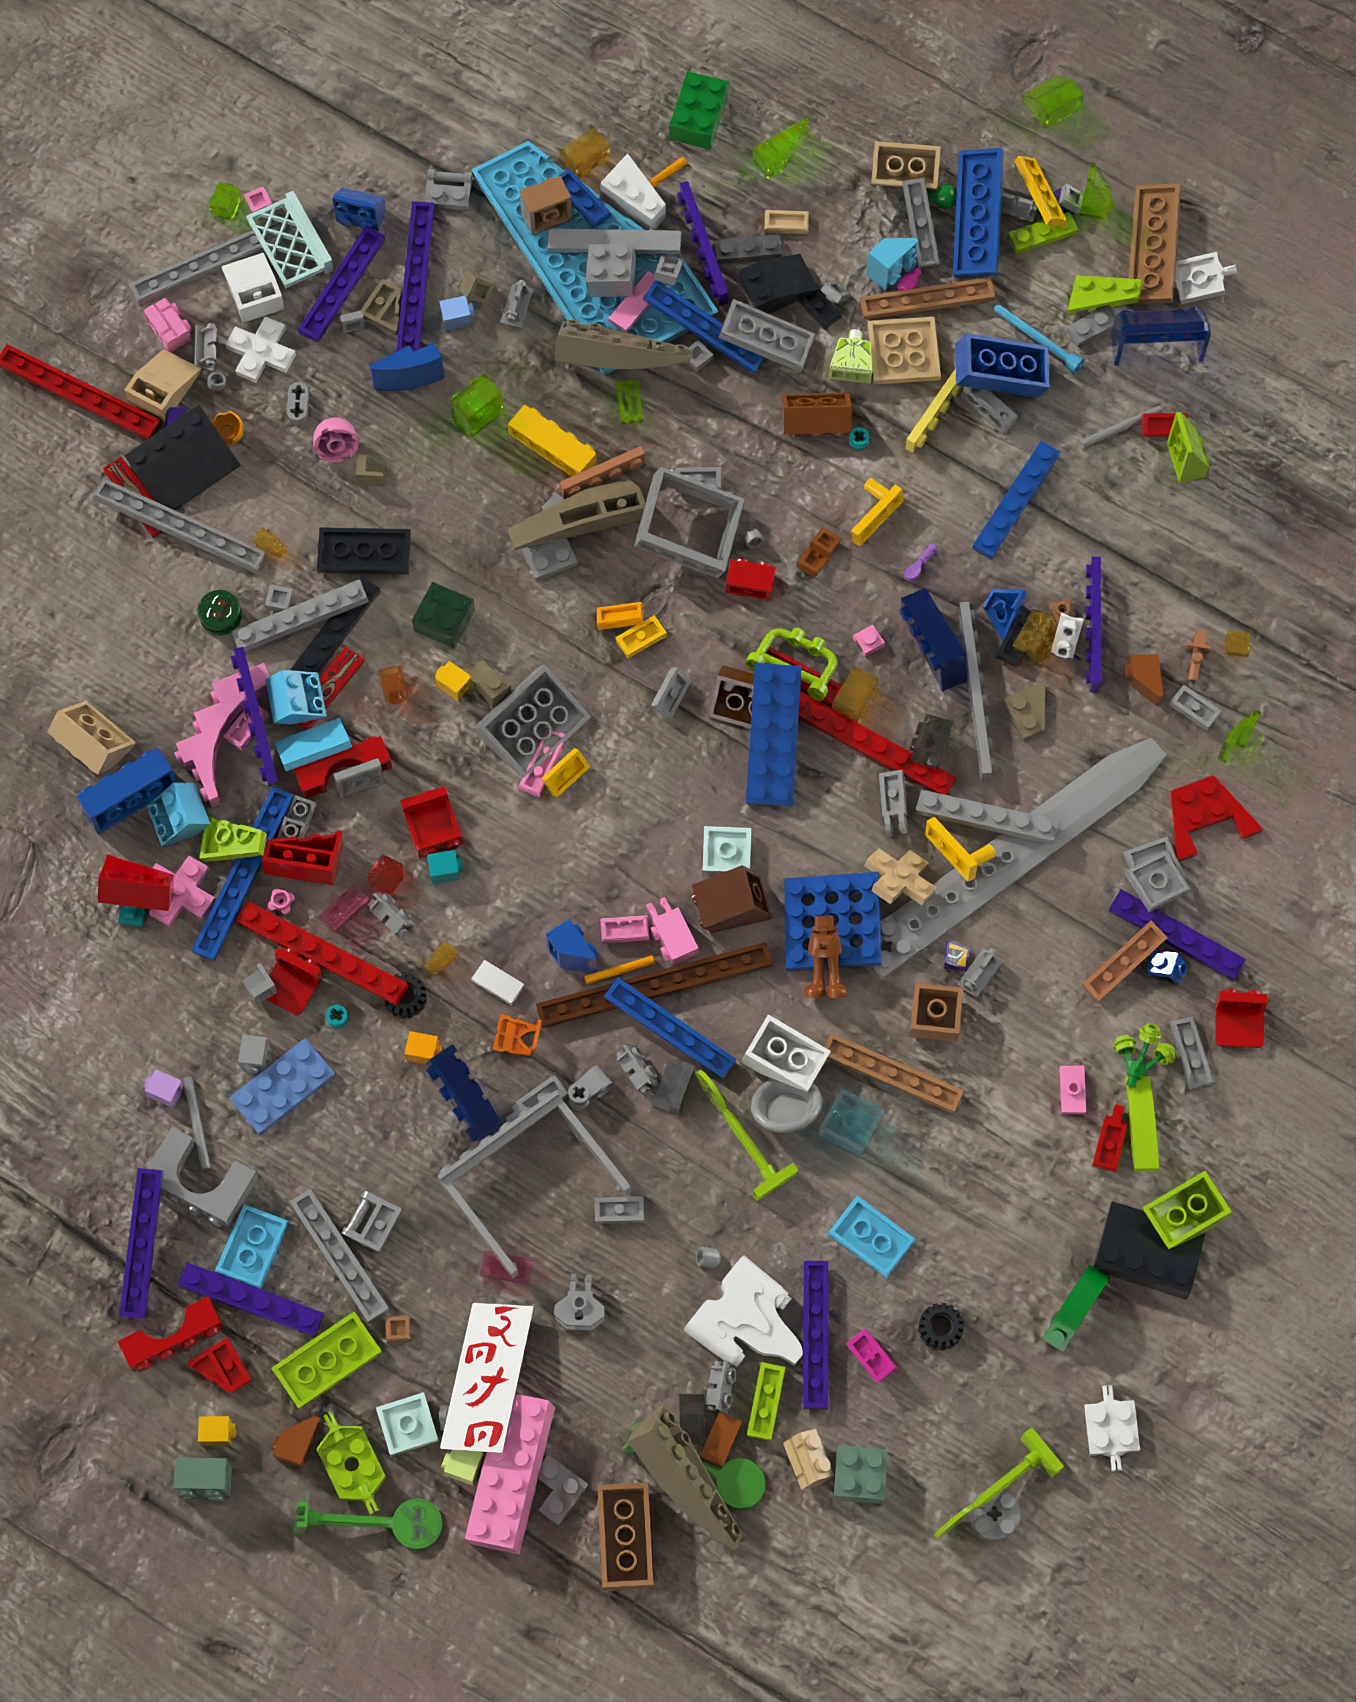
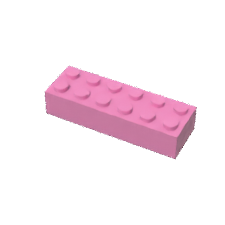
M515 1394L503 1452H486L465 1535V1540L471 1545L520 1554L555 1410L554 1405L549 1400Z

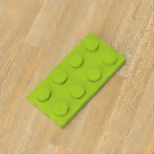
M352 1312L271 1369L298 1409L301 1410L382 1354V1351L356 1313Z

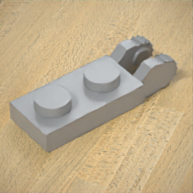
M897 770L879 773L882 817L885 821L887 836H893L892 818L898 817L901 834L908 833V825L906 819L907 804L904 772Z

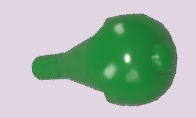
M942 183L941 186H937V190L926 189L928 201L938 205L939 208L950 209L955 205L957 191L953 185Z

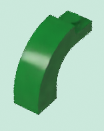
M1088 1265L1042 1339L1064 1352L1110 1277L1093 1266Z

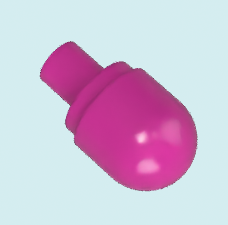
M915 267L911 273L907 272L897 283V290L915 289L918 286V277L922 271Z

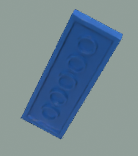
M1002 148L959 151L953 276L955 278L998 275L1004 159Z
M755 663L746 790L747 804L793 805L802 666Z

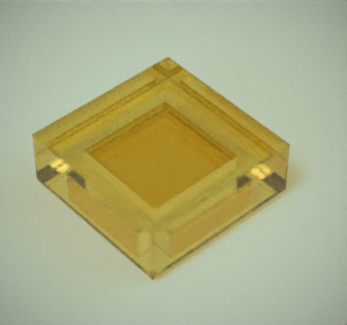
M1228 630L1225 655L1248 657L1251 633Z

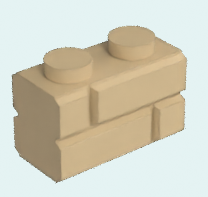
M816 1429L800 1432L783 1443L801 1490L821 1485L826 1480L835 1476Z

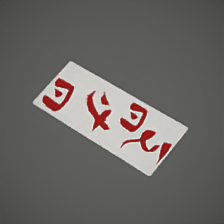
M472 1304L441 1441V1449L503 1452L533 1306Z

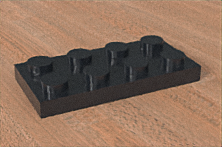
M319 527L317 572L409 575L411 529Z

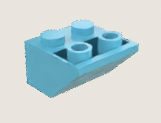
M884 238L868 254L866 275L885 291L891 286H896L902 275L906 272H911L916 266L918 240L916 238Z
M281 670L265 679L273 723L296 724L327 716L318 673Z
M172 783L147 805L161 847L194 837L210 825L195 783Z

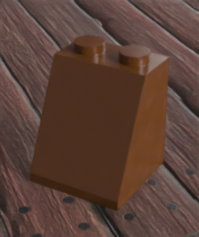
M743 865L692 885L694 891L692 899L699 910L698 922L703 929L711 933L772 919L761 875Z

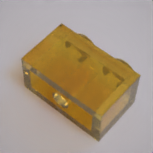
M592 128L559 151L560 163L566 170L570 169L578 178L584 177L593 168L608 161L610 158V145L595 128Z
M854 666L834 699L832 709L855 722H858L859 718L864 719L869 710L867 704L870 699L874 700L879 693V678Z

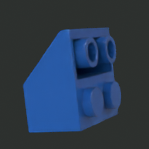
M341 188L333 195L332 199L337 222L343 225L359 226L362 229L366 226L379 231L386 210L384 197Z
M570 919L546 933L547 950L560 968L590 974L597 972L598 962L596 957L598 955L597 950L591 942L586 943L583 938V930L578 924L574 925Z

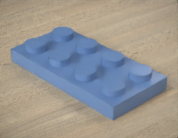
M304 1038L229 1097V1099L259 1136H261L336 1075L306 1038Z

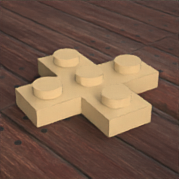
M878 848L865 862L864 866L872 872H878L879 877H881L873 885L871 891L889 904L903 892L920 905H923L937 888L920 877L926 870L929 862L911 850L897 861Z

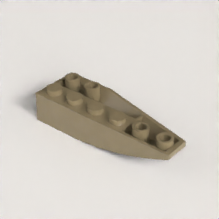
M577 320L563 321L557 335L554 360L597 368L645 369L688 362L691 360L693 349H689L685 345H673L604 328L597 323L586 325L580 324Z
M629 479L587 488L511 526L507 531L514 550L641 521L646 503L640 488Z
M664 1404L659 1406L634 1428L628 1443L656 1482L691 1519L732 1550L737 1549L742 1537L740 1527L733 1519L691 1443L687 1432L681 1429L675 1415L668 1411Z

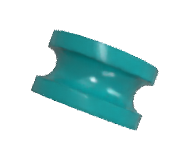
M863 427L854 428L849 436L850 446L856 450L865 449L869 444V432ZM859 435L863 436V441L857 442L855 437L858 436L859 438Z
M336 1004L327 1009L326 1019L331 1027L341 1028L347 1024L348 1014L342 1005ZM334 1012H336L337 1014H344L341 1015L342 1019L340 1021H338L337 1019L331 1020V1018H333L332 1014Z

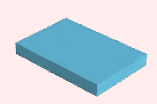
M340 718L274 741L285 771L352 747Z
M858 1195L827 1234L885 1279H887L916 1241L913 1236Z
M244 1204L215 1269V1273L262 1289L290 1224L289 1221Z

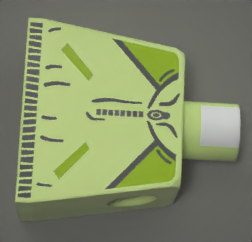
M850 330L849 338H839L830 364L829 379L871 384L873 371L871 342L862 340L863 333L860 330Z

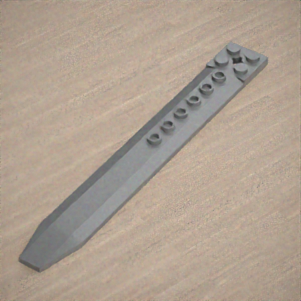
M1149 738L1105 757L1029 813L1059 820L1053 845L1000 834L988 843L995 849L996 856L977 866L976 877L973 880L967 882L954 868L932 884L937 888L923 905L912 899L881 921V948L882 943H890L892 951H881L882 965L870 967L881 980H884L1136 794L1167 754L1153 738ZM860 937L853 941L855 948L863 944V939Z

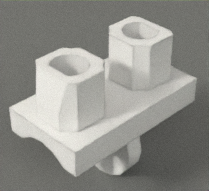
M1061 613L1051 653L1064 658H1073L1084 619L1070 617Z

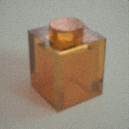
M402 666L380 669L379 675L386 704H399L408 699Z

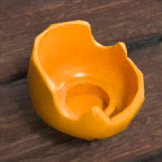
M232 411L218 413L212 421L228 446L238 443L243 437L244 426L242 420Z

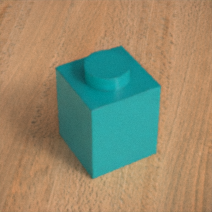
M455 850L427 855L432 884L460 880L459 872L463 871L461 857L456 858Z

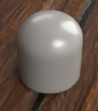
M700 1247L696 1254V1262L698 1266L715 1268L721 1260L720 1252L715 1248Z

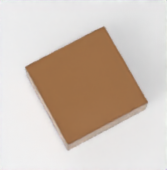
M410 1315L385 1317L387 1343L411 1341Z

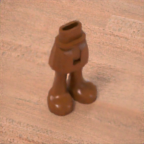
M815 916V926L812 927L813 931L808 948V953L813 957L814 975L812 983L804 988V997L820 998L826 995L824 981V958L826 957L829 969L828 997H847L848 988L842 984L839 976L838 955L842 953V946L837 926H834V916Z

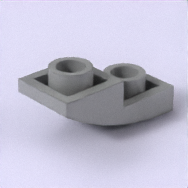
M294 795L287 817L284 816L277 839L296 836L297 839L304 838L318 803Z

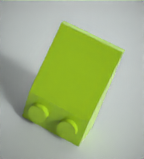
M1176 412L1167 446L1178 482L1182 483L1205 478L1207 470L1210 468V461L1203 452V438L1201 435L1198 436L1195 426L1181 412Z
M1206 1171L1142 1207L1168 1250L1213 1229L1230 1219L1232 1213Z

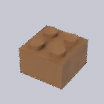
M561 176L548 178L543 183L528 186L519 191L521 215L531 235L572 220L571 196Z
M915 983L909 1037L957 1042L960 1030L963 988Z

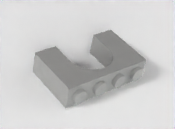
M171 1127L147 1169L164 1171L161 1192L167 1195L166 1198L177 1205L181 1202L187 1205V1209L193 1214L200 1216L202 1213L209 1217L208 1221L218 1227H221L223 1224L229 1228L259 1178L256 1171L235 1160L216 1189L203 1194L186 1190L181 1185L180 1173L196 1143L192 1137Z

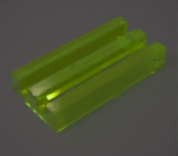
M638 379L616 381L621 425H626V422L635 424V421L643 423ZM631 385H634L638 415L633 414ZM622 386H625L629 416H625Z

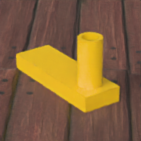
M872 478L867 480L864 490L880 501L851 530L852 542L860 547L904 501L902 488L895 484L888 490Z
M935 817L927 820L925 836L967 882L976 877L977 866L996 856V851L990 844L969 855Z

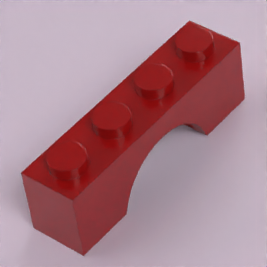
M382 736L368 737L361 743L351 744L352 747L350 749L295 768L294 773L303 797L308 799L327 792V784L334 772L343 767L357 766L378 758L382 772L392 769L391 759Z
M207 1296L185 1307L186 1316L184 1323L170 1337L162 1339L152 1338L139 1330L119 1340V1346L133 1372H143L152 1366L151 1363L159 1359L165 1361L173 1357L175 1351L181 1348L184 1350L189 1349L197 1344V1340L203 1337L208 1339L217 1335L220 1332L219 1330L224 1327L209 1297Z

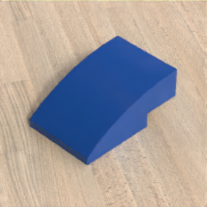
M434 343L415 352L412 351L410 346H407L369 365L372 385L375 390L400 391L414 389L445 378L442 356Z

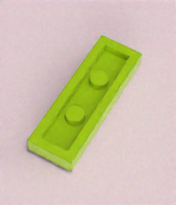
M1064 213L1068 221L1064 227L1046 225L1043 220L1010 231L1008 238L1016 255L1077 235L1078 228L1071 213Z
M761 1362L747 1437L771 1442L786 1367Z

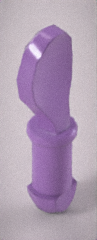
M929 544L925 551L917 557V561L906 568L904 572L906 580L914 581L920 576L922 565L925 566L931 556L937 552L935 544Z

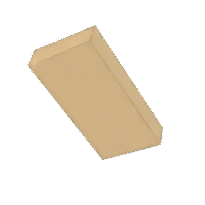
M765 210L764 233L808 235L809 211Z

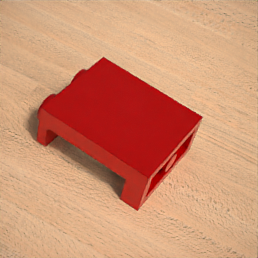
M445 786L400 800L402 811L419 858H427L428 854L438 853L446 849L447 851H452L464 844L463 836L459 830Z

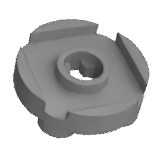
M1005 1491L1000 1492L984 1506L975 1509L969 1515V1522L972 1528L982 1538L990 1541H999L1013 1533L1020 1519V1511L1015 1498ZM982 1493L977 1494V1496L975 1497V1499L973 1500V1502H972L971 1504H973L974 1501L977 1499V1497H978L979 1495H981ZM992 1508H996L997 1512L1001 1513V1517H998L995 1522L992 1521V1517L987 1516V1512H991Z

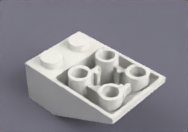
M264 253L221 266L242 323L285 309L281 292Z

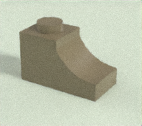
M481 660L466 671L472 678V685L492 709L511 693L510 684L497 669L493 670L484 660Z

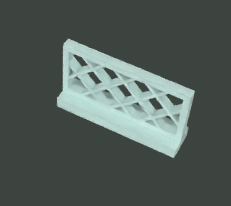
M294 191L286 193L285 199L246 216L285 289L323 271L325 274L334 271L332 259ZM285 207L287 210L286 217L275 216L276 210ZM260 217L268 219L265 227L256 225L254 220ZM272 220L283 223L280 231L269 229ZM287 224L297 228L295 236L284 233ZM267 233L278 236L275 245L265 242ZM281 238L293 240L290 249L279 246ZM296 242L306 244L307 247L304 253L294 250ZM276 251L287 253L284 262L275 260ZM291 255L302 258L299 266L288 263ZM306 259L315 261L317 267L312 269L303 268ZM286 268L297 271L296 276L286 280L284 276Z

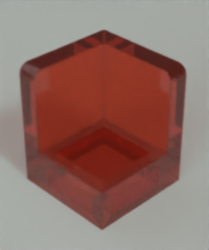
M382 854L367 876L371 889L382 894L387 893L391 896L404 879L405 874L401 862Z

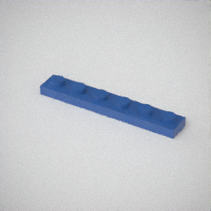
M655 280L644 295L643 300L753 374H755L765 359L761 355L718 338L723 327L722 323L659 281Z
M1040 441L974 542L973 550L992 560L1060 456L1059 450Z
M617 977L605 994L604 998L720 1079L723 1080L736 1061V1058Z

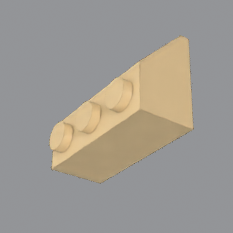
M875 141L871 185L903 187L902 181L924 178L926 189L937 190L941 146Z
M87 701L57 711L47 731L57 743L63 745L75 758L82 761L88 766L90 771L97 775L111 770L136 744L133 739Z

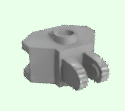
M571 1274L568 1296L555 1304V1321L566 1330L592 1331L604 1322V1306L593 1298V1292H591L592 1275H586L585 1291H576L578 1278L576 1274Z

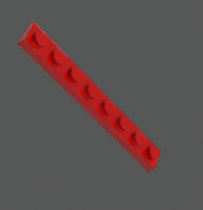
M8 344L0 353V368L146 440L154 436L162 424L159 418Z
M800 692L799 720L893 771L902 770L905 778L925 789L948 795L957 779L956 776Z
M249 901L246 902L235 919L238 925L285 949L290 948L294 950L300 957L315 961L323 969L397 1006L409 987L407 982Z

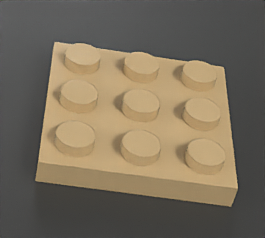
M934 317L868 321L867 328L869 341L871 342L873 385L938 381L941 379Z

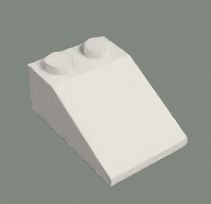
M767 1015L742 1058L741 1063L762 1075L808 1092L831 1051L774 1017Z

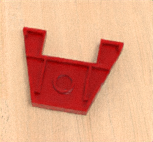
M1214 775L1170 791L1174 828L1173 836L1176 857L1179 862L1195 857L1198 854L1189 834L1191 832L1231 818L1241 839L1259 834L1263 830L1259 823Z

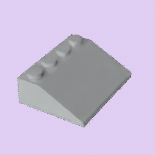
M546 665L537 667L472 729L490 749L523 778L528 773L530 775L535 767L540 766L550 756L551 752H555L557 746L563 741L565 742L591 716ZM546 729H548V730H547V731H548L547 735H546L545 737H543L544 734H545ZM552 730L565 735L560 738L552 734ZM541 740H545L536 762L527 770ZM545 747H551V749L548 752H546L545 754L543 753V749Z

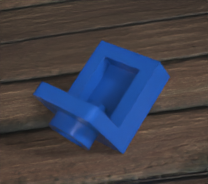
M1154 950L1150 956L1146 972L1153 976L1171 978L1174 983L1180 984L1182 977L1186 974L1187 963L1179 953Z

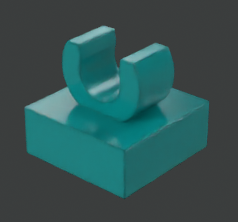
M121 906L118 923L142 928L147 908Z

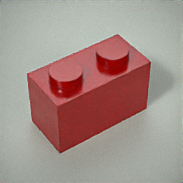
M731 559L725 593L771 601L776 567L765 562L757 564L751 563L746 559Z

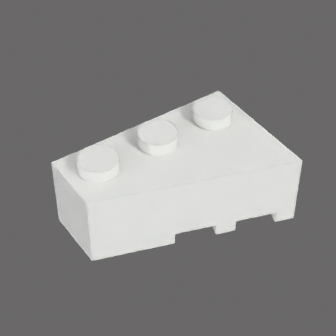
M627 153L600 183L601 198L647 230H655L666 218V204Z

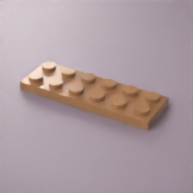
M1180 183L1136 186L1129 279H1142L1143 286L1139 302L1133 304L1173 303L1181 194Z

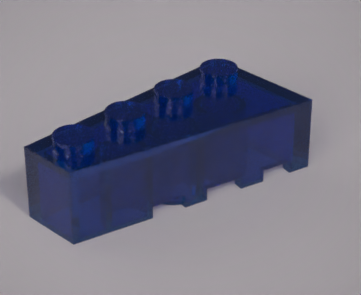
M924 588L902 597L901 608H899L903 621H907L911 635L916 639L941 691L967 682L966 654L927 589Z
M452 1044L425 1063L428 1067L425 1069V1072L432 1082L435 1080L441 1087L438 1091L445 1102L450 1100L454 1106L452 1112L459 1122L463 1120L468 1129L465 1132L472 1142L477 1141L479 1144L485 1137L497 1133L503 1123L487 1098L484 1100L482 1097L484 1093L474 1078L470 1079L468 1076L470 1072L466 1063L460 1058L457 1059L454 1055L458 1050Z

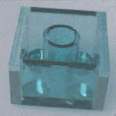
M841 1088L819 1128L818 1137L861 1159L883 1120L885 1110Z

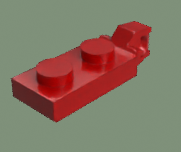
M1115 1104L1112 1116H1105L1092 1167L1116 1173L1128 1126L1126 1125L1127 1120L1122 1119L1125 1106Z

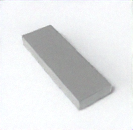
M1194 1016L1171 1021L1170 1028L1190 1091L1213 1086L1214 1080Z

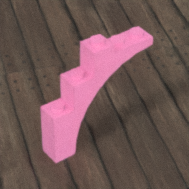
M264 663L249 668L258 700L268 695L265 679L270 676ZM239 672L212 683L214 691L210 693L215 705L194 713L196 721L192 723L197 735L177 742L178 751L174 752L179 766L184 764L186 771L192 770L196 782H202L204 788H201L200 792L204 802L209 801L212 808L221 805L216 790L215 767L223 735L244 711L242 701L245 700L244 692H239L236 681L237 678H240Z

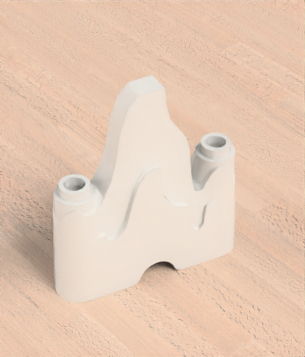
M743 1255L722 1281L721 1290L724 1294L723 1297L716 1301L706 1300L683 1331L715 1355L728 1361L731 1366L738 1367L746 1357L743 1354V1350L735 1343V1339L758 1354L779 1357L795 1366L803 1355L802 1346L776 1311V1308L784 1310L792 1298L788 1296L789 1293L781 1285Z

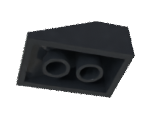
M801 254L759 261L739 270L740 283L752 306L768 314L799 301L802 297H807L819 291Z

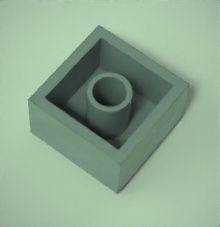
M837 1445L833 1501L883 1505L885 1500L888 1449Z
M175 1458L174 1489L180 1497H183V1500L198 1501L199 1497H209V1501L219 1502L224 1501V1497L230 1498L232 1466L226 1458Z

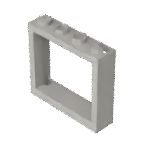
M660 467L653 475L634 547L718 579L727 567L744 498L733 495L734 492L720 490L713 484L697 481L693 476L679 474L672 468L669 470ZM661 484L729 510L716 559L648 533Z

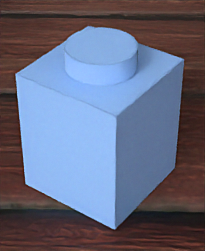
M466 296L440 301L441 315L446 331L472 326L471 317L474 316L472 303H467Z

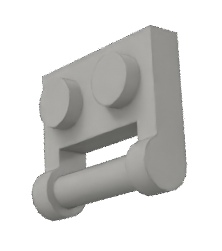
M428 169L425 202L434 203L435 208L469 211L473 180L472 172L461 174L437 172L436 169ZM435 180L463 182L464 187L435 184Z
M364 1191L361 1196V1203L348 1227H344L341 1235L380 1254L403 1210L384 1199ZM370 1204L375 1205L376 1207L361 1234L357 1233L356 1230Z

